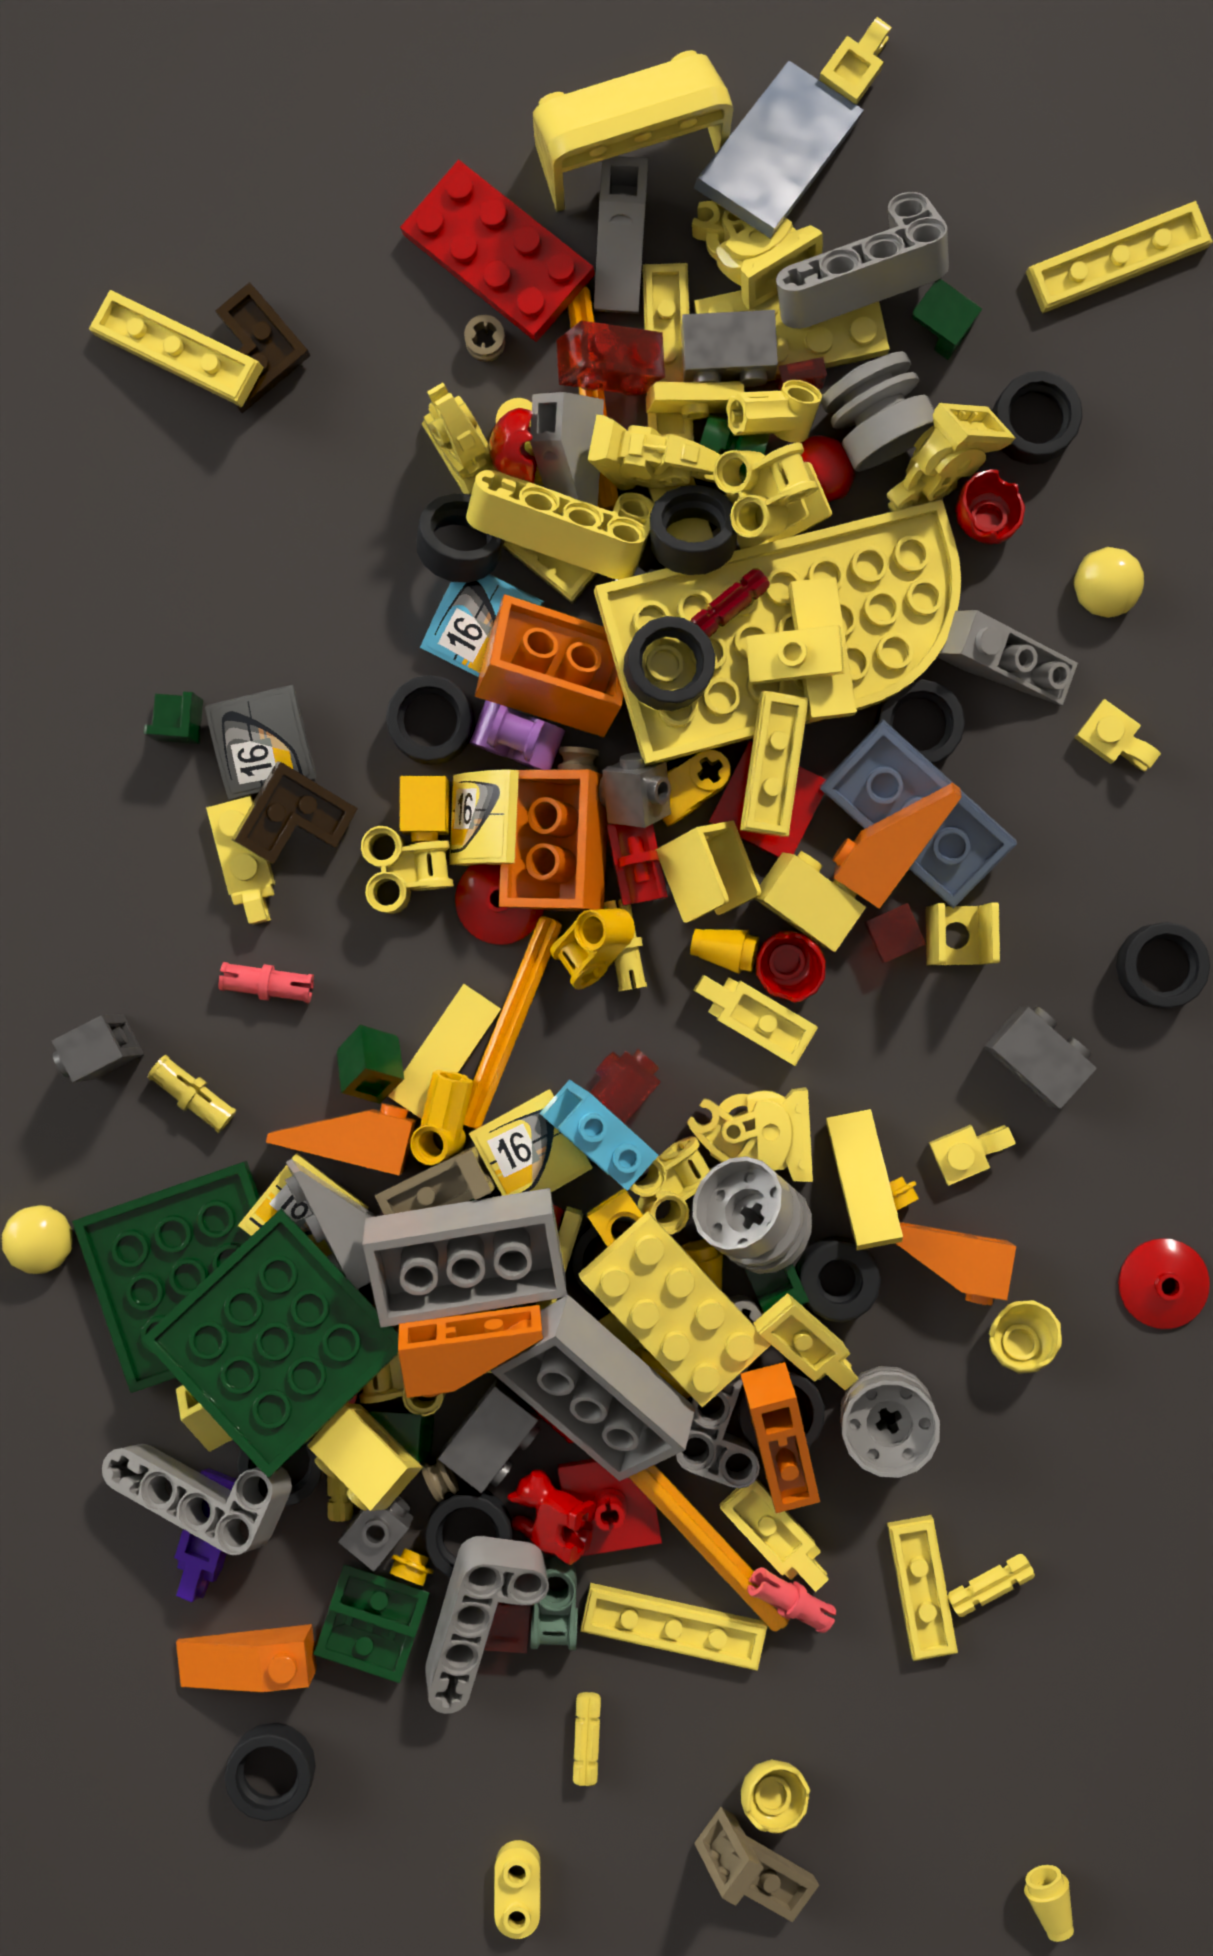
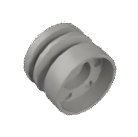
M903 351L890 353L858 366L822 395L820 403L824 411L829 414L835 413L830 421L833 428L838 430L856 425L842 442V446L855 471L860 472L874 468L915 447L914 444L921 435L934 425L933 413L935 409L928 396L923 394L905 399L917 386L919 378L914 372L906 373L910 368L911 362Z
M746 1156L730 1158L713 1167L701 1180L693 1198L692 1217L698 1233L710 1245L726 1255L742 1269L757 1274L777 1272L792 1264L805 1250L812 1232V1214L806 1199L761 1160Z
M878 1366L861 1372L857 1376L859 1380L845 1391L840 1402L842 1437L849 1455L862 1469L879 1477L900 1478L917 1472L932 1458L940 1439V1420L928 1389L914 1374L899 1367ZM887 1408L890 1413L895 1412L896 1422L889 1425L886 1420L880 1421L879 1411Z

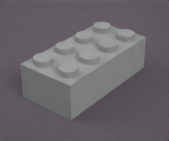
M550 1188L365 1218L363 1249L380 1327L567 1296L565 1269Z
M569 1295L541 1310L543 1339L491 1370L495 1376L619 1481L686 1450L696 1407Z

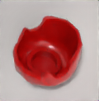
M517 408L503 415L493 428L489 440V455L496 471L534 483L537 467L536 459L525 450V443L533 439L529 425L533 412L528 409Z
M824 435L812 436L804 442H799L802 443L804 452L801 454L803 462H810L828 503L837 499H843L848 494L855 479V470L842 443Z
M995 469L976 472L964 484L958 496L955 513L961 529L969 537L986 545L1000 544L1009 540L1023 524L1025 505L1020 493H1018V485L1002 480L999 477V471Z
M780 931L766 939L756 955V975L769 994L792 1002H801L816 994L825 979V958L819 945L812 938L794 931Z

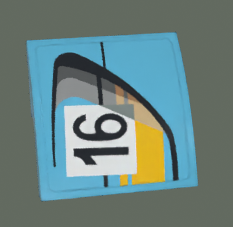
M490 574L483 579L468 583L451 582L420 648L479 677L482 660L503 595L506 594L542 606L544 601Z

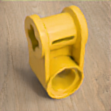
M716 750L702 751L680 766L667 771L668 780L671 785V814L663 818L667 827L692 813L702 805L701 803L720 792L727 785L730 779V764L721 752ZM707 761L711 766L718 763L721 765L722 768L718 771V782L713 783L709 778L703 781L699 779L698 776L702 773L701 764Z
M621 908L583 911L565 934L553 943L550 948V954L555 960H561L571 975L570 983L577 990L584 989L597 982L606 973L610 964L631 943L635 933L634 921L631 915Z

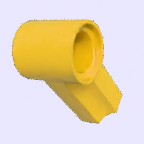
M436 1070L432 1073L421 1125L413 1132L410 1141L412 1154L424 1165L441 1163L463 1150L466 1139L463 1125L474 1082L468 1076L442 1070ZM434 1132L438 1133L442 1138L443 1150L438 1149L434 1144Z

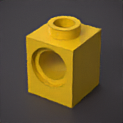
M400 776V832L404 835H411V842L438 841V835H449V780L446 776Z
M625 1188L587 1212V1217L607 1247L616 1240L611 1233L612 1224L616 1219L627 1216L637 1221L643 1216Z

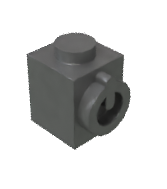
M630 753L621 756L620 762L607 766L606 769L602 770L603 776L600 779L598 796L600 803L606 808L608 823L646 828L671 814V785L668 780L666 761L645 766L641 753Z
M398 1496L385 1510L370 1511L368 1509L364 1511L361 1509L346 1527L338 1543L372 1571H375L409 1529L413 1520V1516L408 1513L410 1507Z

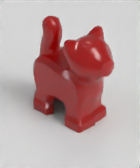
M535 1469L529 1475L520 1479L517 1489L508 1494L507 1498L511 1502L536 1508V1518L533 1521L527 1516L513 1517L511 1521L512 1529L522 1532L540 1548L541 1552L556 1555L566 1564L571 1565L579 1560L580 1556L590 1548L593 1534L592 1530L583 1529L579 1531V1528L581 1527L582 1519L590 1523L595 1518L596 1503L590 1500L582 1502L565 1491L556 1490L552 1485L551 1479L543 1470Z

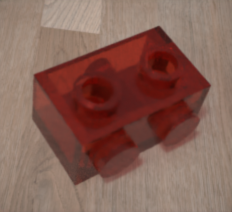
M580 321L556 340L559 385L579 387L588 391L602 390L618 392L628 396H637L647 393L651 386L665 378L663 332Z
M626 1049L620 1055H617L612 1050L595 1069V1073L600 1078L590 1088L589 1093L625 1124L661 1083L660 1079L654 1075L659 1066L639 1049L633 1055Z

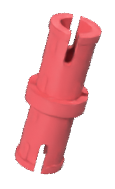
M228 962L222 963L220 972H223L224 976L219 975L218 986L220 991L228 990L257 994L259 999L268 1001L271 997L299 1000L305 1003H310L312 993L310 989L314 988V974L306 975L277 971L273 965L266 964L262 968L229 964Z
M762 1567L756 1569L751 1575L749 1582L759 1586V1588L749 1585L747 1587L748 1593L752 1597H757L777 1608L780 1616L789 1620L796 1618L813 1627L819 1633L827 1632L834 1624L835 1619L824 1613L826 1612L832 1616L836 1615L835 1607L807 1593L806 1588L796 1581L788 1583Z

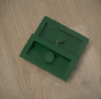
M344 1564L313 1655L400 1683L430 1593Z

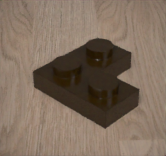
M248 282L215 310L219 318L243 345L238 352L259 361L264 367L243 407L234 404L241 413H244L311 356L308 349L251 282Z
M277 761L231 840L269 863L274 864L296 826L329 846L336 848L358 808L284 763Z

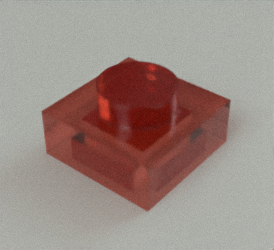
M820 357L778 366L775 377L777 391H781L783 383L789 380H801L810 383L817 389H822L827 376L824 358Z
M908 903L864 922L882 963H886L926 945Z
M498 1602L484 1650L527 1653L531 1605Z

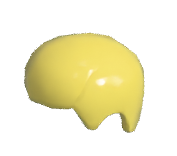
M1105 547L1087 554L1079 565L1074 577V588L1078 602L1091 614L1106 618L1127 613L1138 601L1144 587V572L1139 561L1126 550Z
M38 1205L24 1208L16 1212L7 1221L2 1232V1251L12 1266L25 1273H47L61 1266L71 1252L73 1230L66 1217L58 1210H53L52 1207Z
M1034 1300L1016 1301L1008 1304L995 1318L989 1330L991 1352L1002 1366L1018 1374L1040 1371L1055 1358L1062 1344L1061 1323L1050 1308Z
M770 1759L756 1764L744 1777L741 1787V1804L745 1815L758 1830L782 1833L795 1828L807 1813L810 1788L802 1773L796 1767L787 1762Z

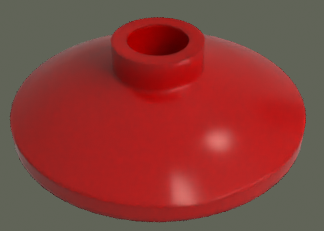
M471 865L462 875L455 895L457 914L467 931L484 942L497 945L511 944L528 936L535 929L544 910L497 908L493 906L491 896L495 891L500 890L501 865Z
M1159 1238L1146 1241L1130 1252L1121 1266L1118 1286L1121 1300L1134 1318L1153 1328L1172 1329L1187 1324L1201 1312L1209 1295L1210 1280L1204 1261L1194 1249L1174 1239ZM1173 1278L1176 1284L1174 1291L1164 1294L1162 1291L1163 1281Z

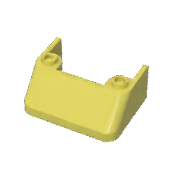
M693 50L685 51L664 64L571 93H550L540 99L539 106L533 111L535 145L556 212L565 210L563 172L704 128H708L715 153L718 152L730 136L733 105L725 84L706 55L697 54Z

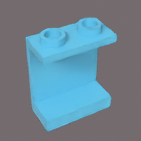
M571 1080L561 1088L539 1113L627 1191L659 1156L591 1093Z

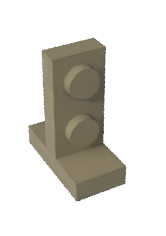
M473 1145L459 1154L376 1194L375 1198L383 1214L388 1215L467 1202L472 1199L477 1200L491 1193L496 1183L476 1146Z
M723 1807L719 1808L694 1843L721 1897L735 1906L745 1895L793 1922L819 1887L813 1874L746 1836L735 1815Z

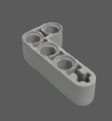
M906 192L893 197L888 204L889 230L789 265L777 274L776 284L782 322L791 328H806L942 278L949 269L948 228L945 221L929 199L921 193Z
M736 1295L729 1298L740 1311L747 1309L748 1316L752 1320L751 1323L753 1325L762 1316L758 1306L751 1298L744 1295ZM748 1367L745 1368L741 1373L747 1372ZM740 1374L717 1394L723 1400L720 1410L716 1413H703L698 1408V1402L692 1396L688 1398V1401L696 1407L688 1440L694 1437L701 1438L707 1443V1448L703 1454L695 1457L687 1455L684 1451L676 1454L678 1463L685 1470L734 1488H744L754 1483L760 1469L757 1454L752 1444L741 1437L725 1432L743 1384ZM742 1453L750 1458V1462L743 1471L734 1472L725 1466L727 1459L733 1454Z
M147 1444L114 1449L107 1454L102 1465V1476L106 1484L112 1489L230 1555L246 1553L263 1546L269 1541L292 1488L291 1478L283 1467L277 1470L270 1478H267L257 1467L240 1474L232 1490H229ZM260 1477L267 1484L268 1493L266 1498L261 1495L258 1488ZM166 1478L172 1485L171 1497L165 1490ZM203 1500H206L210 1506L209 1518L205 1516L202 1510ZM241 1520L248 1527V1540L240 1532Z
M475 1536L466 1540L461 1545L425 1666L428 1701L437 1712L444 1714L454 1713L466 1706L498 1602L533 1605L540 1602L546 1596L549 1582L544 1557L540 1548L535 1544L487 1536Z

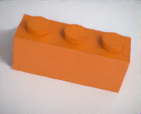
M504 594L482 660L475 697L605 737L622 706L624 694L604 627Z
M589 769L519 770L515 863L504 864L500 867L499 907L582 912L604 909L607 849L606 825H608L606 808L602 806L598 796V787L603 774Z

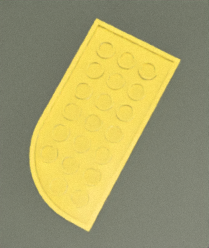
M943 499L734 551L732 558L720 569L707 574L685 575L665 568L595 586L594 594L645 766L754 738L759 696L762 691L804 697L802 679L752 685L749 682L746 636L794 630L788 585L792 581L836 577L857 711L885 701L916 680L936 659L945 645L954 613L958 611L960 600V561ZM753 568L760 569L770 582L767 591L758 599H752L748 607L723 627L718 625L717 632L709 637L716 656L715 670L703 694L688 707L674 711L656 710L640 702L628 688L623 672L625 653L635 633L649 621L664 616L681 617L691 621L693 616L702 609L707 610L708 604L734 583H740L742 577ZM664 637L653 641L647 646L642 657V668L645 677L652 685L662 690L674 691L684 688L692 681L696 673V659L693 651L686 643L676 638ZM806 713L805 724L812 723V722H816V721H820V720L808 721V716H807V713Z

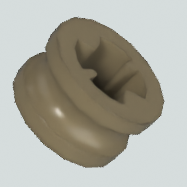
M478 315L472 318L466 325L464 331L465 343L472 357L482 362H488L497 359L503 353L506 345L504 328L495 317ZM482 329H485L486 334H488L489 329L494 331L492 335L494 344L488 348H485V343H482L481 347L476 345L478 342L476 333Z
M584 747L559 748V754L563 756V762L558 764L557 770L589 769L598 772V768L594 766V759L599 757V750Z
M438 1456L434 1465H430L427 1462L421 1465L423 1467L421 1470L430 1492L438 1502H441L445 1499L447 1492H452L453 1494L460 1492V1486L454 1471L438 1460Z

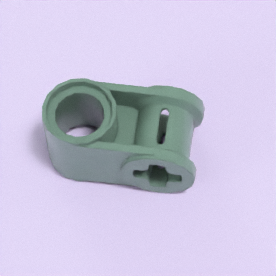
M557 1556L549 1557L544 1560L547 1577H561L566 1580L568 1585L559 1591L548 1589L546 1596L532 1607L531 1649H538L539 1645L568 1646L569 1651H576L578 1621L576 1569L573 1564H566Z

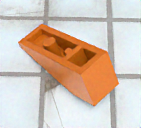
M951 783L862 830L854 841L847 838L832 859L837 864L835 866L834 879L880 909L961 799L960 787Z
M382 1103L380 1110L370 1109L268 1133L266 1143L399 1176L405 1170L410 1150V1141L417 1119L407 1117L408 1109Z
M899 1222L903 1240L896 1244L960 1292L966 1293V1301L982 1305H992L993 1298L1007 1300L1016 1252L1014 1244L1006 1240Z
M540 1305L399 1323L398 1353L406 1397H435L441 1393L454 1392L543 1339Z
M783 1362L740 1373L775 1513L819 1503L820 1498L798 1401L786 1363Z
M312 1624L183 1638L176 1641L181 1687L250 1692L306 1688L310 1686L317 1670L316 1655H313L315 1646Z

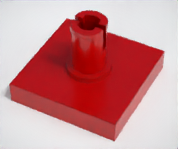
M749 741L708 823L717 824L734 820L741 840L776 858H779L782 852L794 854L824 795L820 785L826 779L799 766L788 837L742 831L740 827L753 742Z
M593 1458L558 1464L561 1491L571 1494L579 1501L586 1502L590 1500L596 1503L595 1518L590 1523L582 1519L581 1527L579 1528V1531L583 1529L593 1531L591 1546L580 1557L662 1543L657 1508L629 1477L619 1481Z

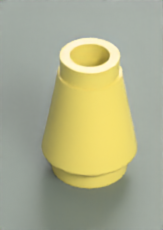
M1038 1866L1026 1875L1024 1893L1046 1931L1048 1938L1056 1942L1065 1941L1074 1933L1069 1881L1056 1866Z

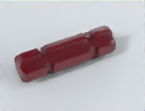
M753 568L742 577L740 583H734L709 603L707 610L702 609L693 616L691 622L698 625L708 637H711L717 632L718 625L723 627L748 607L752 599H758L767 591L770 586L768 578L760 569Z

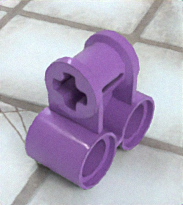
M485 700L469 743L536 770H551L565 730L543 720L525 716L509 707Z

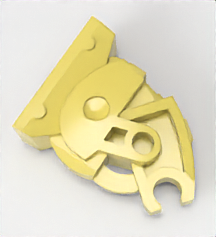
M704 201L698 204V219L694 218L692 221L693 237L706 241L707 250L717 260V266L722 273L741 286L742 301L749 311L778 294L776 277L783 268L822 254L823 233L811 225L796 230L793 228L792 222L787 218L773 236L769 238L716 202Z
M442 382L427 391L432 403L429 404L430 413L424 416L422 426L463 494L471 495L476 475L481 471L495 470L489 455V445L466 403L460 396L454 398L451 393H448L446 386Z
M939 403L933 413L934 425L925 431L914 444L916 450L906 469L907 475L905 479L887 493V498L891 501L888 503V508L893 512L942 499L957 488L958 480L961 477L972 476L986 461L985 453L1005 448L1014 441L1015 436L989 407Z
M596 414L588 461L619 490L633 489L636 485L664 489V487L688 484L691 477L716 483L713 474L714 466L721 455L701 444L673 434L662 436L650 427L631 425L626 430L613 419Z
M806 1087L791 1089L785 1097L776 1092L766 1090L755 1091L750 1094H736L726 1098L719 1106L709 1099H703L699 1106L711 1111V1121L707 1124H699L692 1115L687 1121V1124L698 1140L710 1151V1155L721 1163L730 1158L747 1156L763 1161L773 1171L784 1170L788 1167L793 1181L813 1182L809 1099ZM736 1107H747L746 1111L732 1116L729 1114Z

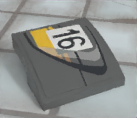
M294 684L205 706L210 734L228 799L258 793L277 761L284 763L310 780L316 779L317 773L306 738V727Z

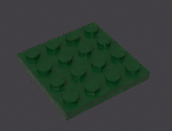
M247 1161L72 1221L130 1393L176 1378L141 1339L251 1237V1235L238 1226L260 1199Z
M282 1209L274 1214L141 1339L267 1478H270L399 1354V1333L392 1326L380 1327L378 1313L373 1305Z

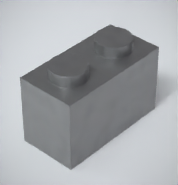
M775 310L682 314L681 339L684 382L740 381L746 387L764 385L767 383V380L775 378L778 366Z
M1036 1006L1034 1010L1029 1007H1019L987 1042L984 1048L1050 1107L1061 1109L1097 1069L1087 1060L1091 1053L1075 1038L1070 1037L1066 1041L1054 1030L1057 1022L1040 1007Z
M101 1015L52 1040L56 1052L53 1053L54 1062L60 1073L64 1077L70 1076L72 1082L97 1079L144 1055L125 1015Z
M497 1378L442 1448L438 1460L480 1493L484 1491L489 1483L496 1487L512 1467V1464L508 1461L517 1447L525 1450L539 1433L540 1428L535 1425L539 1416L530 1408V1404Z

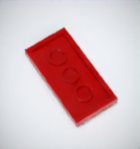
M459 159L400 226L403 235L535 342L542 337L595 275L594 267Z

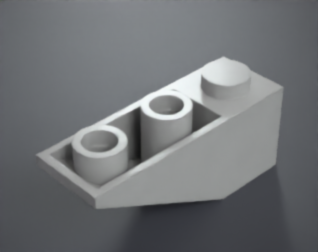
M615 156L602 160L594 311L639 314L648 158Z
M567 392L533 394L532 396L533 415L530 433L533 439L530 443L544 488L597 507L600 471L588 461L596 414L603 415L604 399Z
M978 610L955 611L947 641L937 656L963 671L1057 705H1063L1078 665L1077 662Z
M293 1159L287 1161L286 1164L292 1176L285 1179V1182L297 1204L306 1201L312 1215L305 1218V1221L316 1242L326 1241L332 1252L327 1257L357 1289L370 1283L363 1249L365 1218L376 1216Z

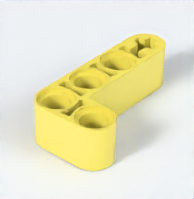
M485 470L479 472L475 477L466 519L473 528L483 533L609 578L621 580L633 577L637 570L650 534V513L654 502L642 494L624 493L619 496L611 512L499 471Z

